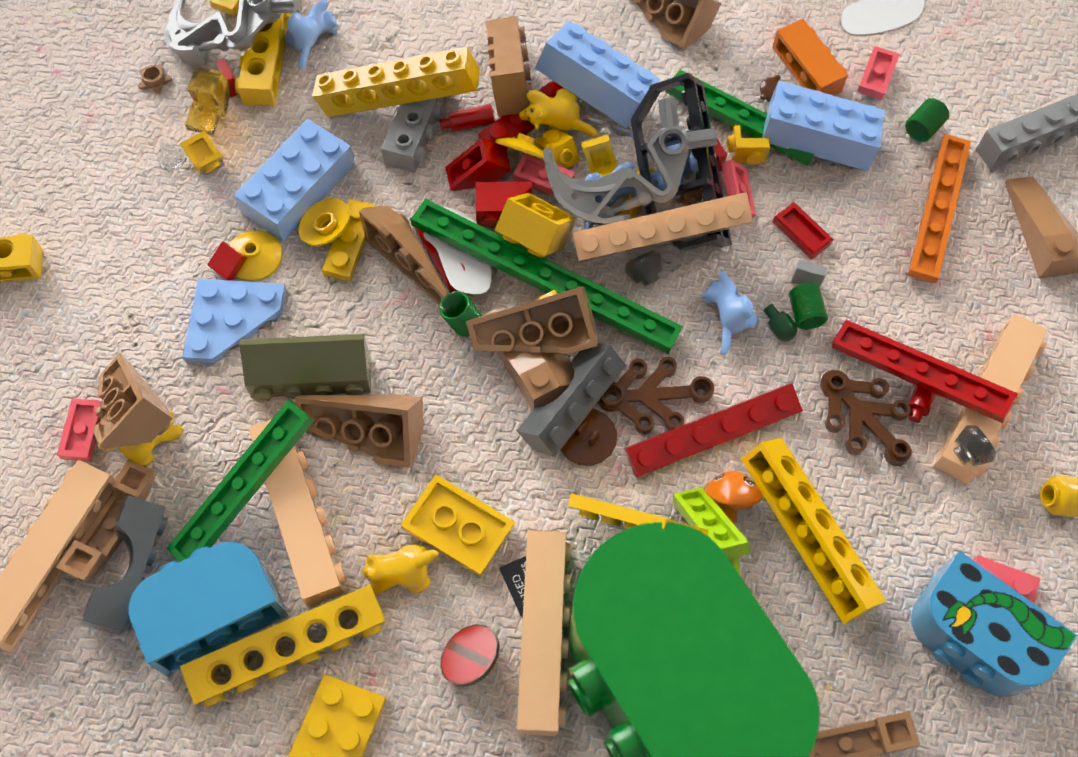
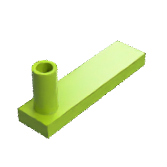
M702 487L673 493L674 506L687 523L709 530L708 537L722 549L740 575L739 557L750 554L749 541L714 500L705 493Z

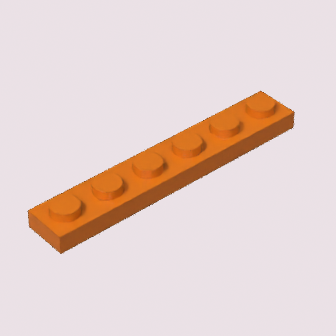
M944 133L940 141L907 276L931 283H936L939 279L971 145L970 140Z

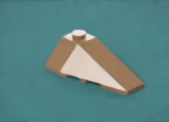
M632 0L642 9L645 17L658 28V32L663 38L683 49L688 48L711 28L722 4L716 0Z
M1034 176L1007 179L1005 185L1038 277L1046 278L1078 273V232Z
M388 205L361 209L359 214L366 242L440 305L443 298L448 295V292L409 226V221L400 211L395 212Z
M578 287L466 321L474 350L571 354L598 346L594 317L585 287Z
M502 304L482 314V316L502 311L508 308ZM496 351L531 410L557 399L565 392L573 380L574 367L571 365V360L564 354Z
M119 353L99 375L97 396L102 399V403L96 408V415L101 419L100 423L94 426V435L101 448L110 449L150 443L168 429L170 421L173 419L169 410L124 355Z
M396 394L300 395L295 397V404L314 420L307 431L327 440L333 438L348 445L349 450L356 453L362 451L373 456V460L380 464L408 468L413 466L424 427L423 397Z

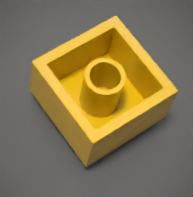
M525 193L507 199L495 231L503 234L502 238L513 244L520 243L528 247L527 251L532 255L543 257L564 249L577 217L530 193Z

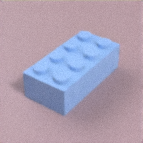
M570 20L546 42L535 66L536 70L625 128L630 125L632 116L650 86L660 81L650 70L642 68L631 61L627 55L614 50L604 40L594 37L585 31L581 25Z
M778 80L768 106L762 138H769V143L772 145L812 153L818 158L868 171L880 150L885 110Z
M307 119L233 195L241 214L284 242L299 226L305 212L312 205L323 200L355 166L351 146Z

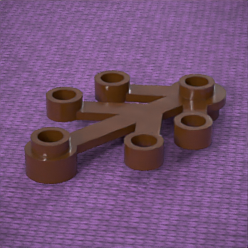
M664 357L660 360L658 368L639 389L627 390L635 379H642L647 372L646 362L642 359H634L631 361L629 369L616 383L613 382L597 403L605 411L621 412L635 423V429L638 433L645 435L652 431L654 420L648 414H641L629 402L642 403L665 421V427L669 431L683 425L684 417L679 412H673L659 400L692 398L695 402L705 403L712 398L714 384L709 378L699 376L694 378L689 386L657 388L666 377L673 376L677 368V363L673 358ZM669 364L673 369L665 370L662 365ZM640 366L643 371L635 372L633 367ZM702 389L706 394L704 396L698 395L696 390ZM608 395H614L617 398V400L614 402H610L606 399V397ZM673 418L677 419L680 422V424L674 426L669 422V420ZM647 421L650 424V426L647 428H643L640 426L639 422Z
M830 370L822 376L820 388L823 394L829 398L828 417L825 420L826 429L832 433H837L845 425V418L840 413L841 400L850 409L849 439L846 442L847 452L857 456L865 450L867 443L865 438L862 437L863 423L886 447L884 451L886 461L893 466L904 465L912 455L910 445L904 440L896 439L874 415L892 417L897 421H902L910 414V405L904 400H897L893 404L860 401L853 394L863 393L870 394L877 399L883 398L889 391V384L882 378H876L872 382L850 380L844 372L839 370ZM835 380L839 382L841 386L836 387L832 384L831 381ZM874 385L881 386L883 388V392L877 391ZM895 407H901L905 414L898 413ZM830 419L838 420L840 425H832ZM852 441L858 442V443L860 444L861 448H860V449L854 448V447L852 446L851 442H852ZM895 447H900L904 454L897 453Z

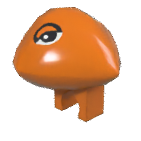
M738 471L724 472L713 478L704 487L705 493L722 508V511L733 524L737 522L738 510L749 509L763 500L762 492L756 484L745 474Z

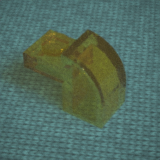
M196 66L187 88L193 103L184 125L188 130L199 133L205 130L208 135L214 136L220 117H226L229 104L228 82L222 71Z

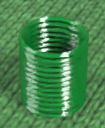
M926 99L906 121L905 129L908 135L918 142L929 141L948 120L949 110L938 99Z
M811 282L803 283L789 291L788 295L797 328L810 330L818 328L827 322L828 315L818 284Z
M462 292L449 293L443 298L439 306L440 315L456 334L460 336H470L466 321L482 317L479 310L467 295Z

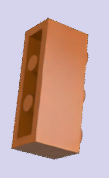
M804 18L776 31L772 48L802 87L821 91L832 96L843 91L848 77L846 69L838 63L829 47L823 44L814 28L810 27Z

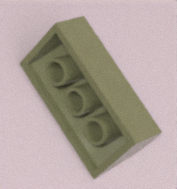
M364 334L240 339L239 345L244 384L251 398L269 400L272 397L285 396L286 398L295 399L296 396L362 395L363 393L371 392V357Z

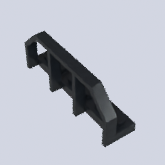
M690 73L652 84L631 118L639 173L651 184L647 153L649 152L646 149L647 143L645 144L642 123L661 92L684 85L682 98L689 112V116L686 118L689 130L686 132L711 129L704 84ZM669 136L664 140L666 147L680 143V140L675 136ZM715 146L691 149L699 169L696 171L697 180L679 185L675 196L702 189L703 198H701V202L723 198ZM654 201L645 206L646 215L657 213ZM728 229L706 234L707 236L686 242L679 240L671 242V244L687 251L710 244L722 248L732 245Z

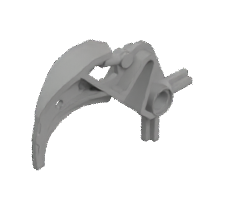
M177 0L169 16L164 32V40L182 61L192 66H206L208 60L206 53L202 52L203 50L219 49L224 52L230 48L233 50L238 49L241 52L247 51L252 47L255 35L265 24L276 22L282 13H300L302 11L300 6L301 0H239L235 30L219 11L201 23H191L184 20L182 12L186 0Z
M676 98L658 100L662 129H659L647 143L646 149L666 185V190H658L630 167L628 169L622 167L598 179H574L559 170L554 161L552 149L545 148L543 149L545 168L549 183L554 192L553 195L570 213L587 222L606 225L630 219V214L614 215L622 210L625 212L639 205L647 206L652 201L665 203L674 198L678 191L689 149L716 146L717 135L715 128L686 132L684 126H679ZM669 136H675L680 140V147L676 150H669L666 148L664 140ZM620 188H636V197L624 201L621 205L614 208L607 206ZM572 193H578V198L573 199ZM601 196L602 201L596 202L595 197Z

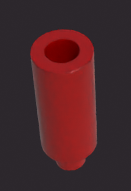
M486 104L448 113L449 118L439 120L441 130L451 128L452 132H458L492 124L495 122L492 105Z
M916 385L908 403L911 408L908 419L914 423H920L922 416L929 415L936 394Z

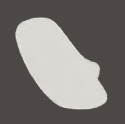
M861 0L847 6L843 10L841 17L842 26L846 32L854 35L874 34L893 30L915 21L923 11L925 0Z
M442 206V207H444V208H446V209H448V210H450V211H452V212H454V213H456V214H458V215H460V216H462V217H464V218H466V219H468V220H470V221L476 223V222H475L471 217H469L468 215H466V214H464V213H462V212H460V211H457V210H455V209ZM424 232L425 239L436 248L446 276L456 290L468 294H483L490 288L491 265Z

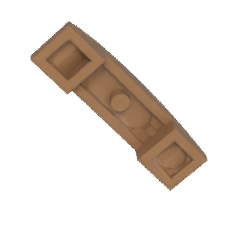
M127 460L111 484L114 490L82 540L80 542L73 541L56 569L85 583L91 579L123 541L113 531L125 499L129 495L146 501L156 477V472Z
M910 711L878 717L870 721L818 731L809 757H876L919 747L920 743Z

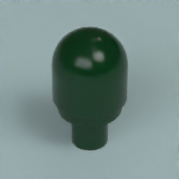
M773 304L768 305L763 310L770 319L768 322L769 329L777 339L788 342L796 337L798 328L788 313L786 314L784 311L779 312Z

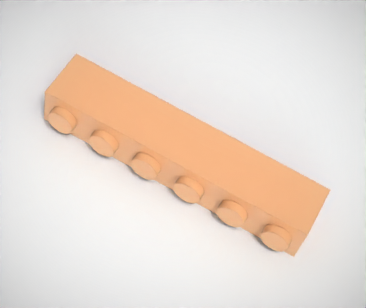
M747 192L576 231L573 232L578 260L583 263L750 225L753 219Z
M1014 313L1004 325L979 377L1018 393L1014 403L1016 405L1024 392V389L1020 387L1023 380L1028 381L1036 366L1032 364L1034 357L1039 358L1047 345V342L1043 341L1048 329ZM963 406L933 467L965 484H968L975 476L980 478L989 464L985 460L988 452L993 453L1000 442L1001 437L997 436L999 429H1004L1007 426L1013 413L1009 412L1002 424Z
M271 420L248 427L253 442ZM295 444L265 483L301 598L306 606L309 607L344 594L341 583L347 582L341 563L337 565L334 563L332 554L336 553L337 549L332 535H325L322 525L328 524L324 510L322 506L316 507L313 497L318 496V492L313 478L307 479L304 469L309 468L307 458L303 450L298 452Z
M78 459L76 464L65 473L63 483L57 492L47 500L45 510L39 519L29 527L25 540L10 555L8 565L0 575V649L9 653L12 652L63 572L56 569L57 565L73 541L80 542L114 491L111 484L115 479L110 474Z
M527 530L517 734L558 736V727H565L566 706H559L560 692L566 693L567 672H560L561 659L568 658V639L562 638V626H569V606H563L564 593L570 594L571 574H564L565 562H571L572 543L566 542V532Z

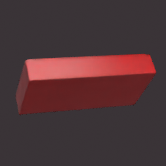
M795 202L773 218L772 222L811 260L828 248L834 240Z

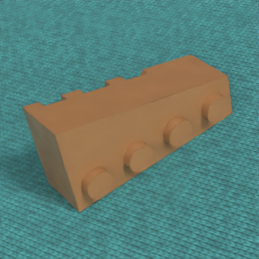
M517 16L486 20L489 66L491 70L490 78L497 115L518 114L529 106L526 94L533 90L532 83L526 84V81L531 80L529 64H524V62L529 61L527 45L521 44L526 43L524 26L519 27Z

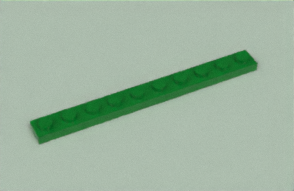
M426 198L411 218V226L547 294L552 290L561 293L578 287H585L593 317L667 354L670 353L683 326L544 257L532 255L526 248L504 240L502 236Z

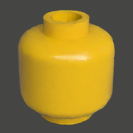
M1057 475L1052 476L1043 484L1040 490V500L1048 513L1055 516L1078 517V477Z

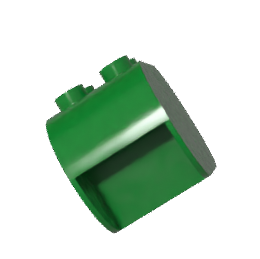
M653 522L623 530L606 540L594 551L583 566L575 587L569 627V647L574 666L569 669L572 679L567 681V684L579 707L588 718L601 710L611 725L612 730L607 733L609 739L603 742L610 757H809L816 741L820 721L819 702L813 683L727 556L710 537L695 528L683 524L667 522L663 529L662 522Z

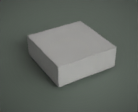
M799 260L791 283L803 284L811 282L821 287L827 267Z

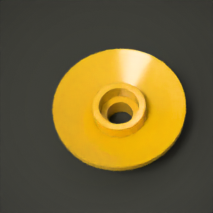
M519 133L517 138H500L495 141L497 144L544 160V152L533 144L535 138Z
M338 198L323 199L312 205L305 212L299 223L298 231L300 238L307 245L314 247L324 246L336 240L349 224L350 209L348 205Z
M259 230L247 231L236 236L229 243V245L247 257V260L235 276L240 280L254 282L266 279L281 264L283 256L281 245L270 233ZM252 249H256L253 253H247Z

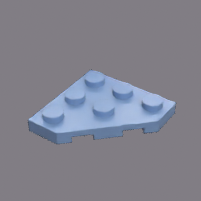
M198 279L182 356L184 361L189 363L215 364L224 358L223 354L237 344L240 346V339H250L258 333L257 329L268 321L272 320L273 322L283 314L287 290L285 284Z

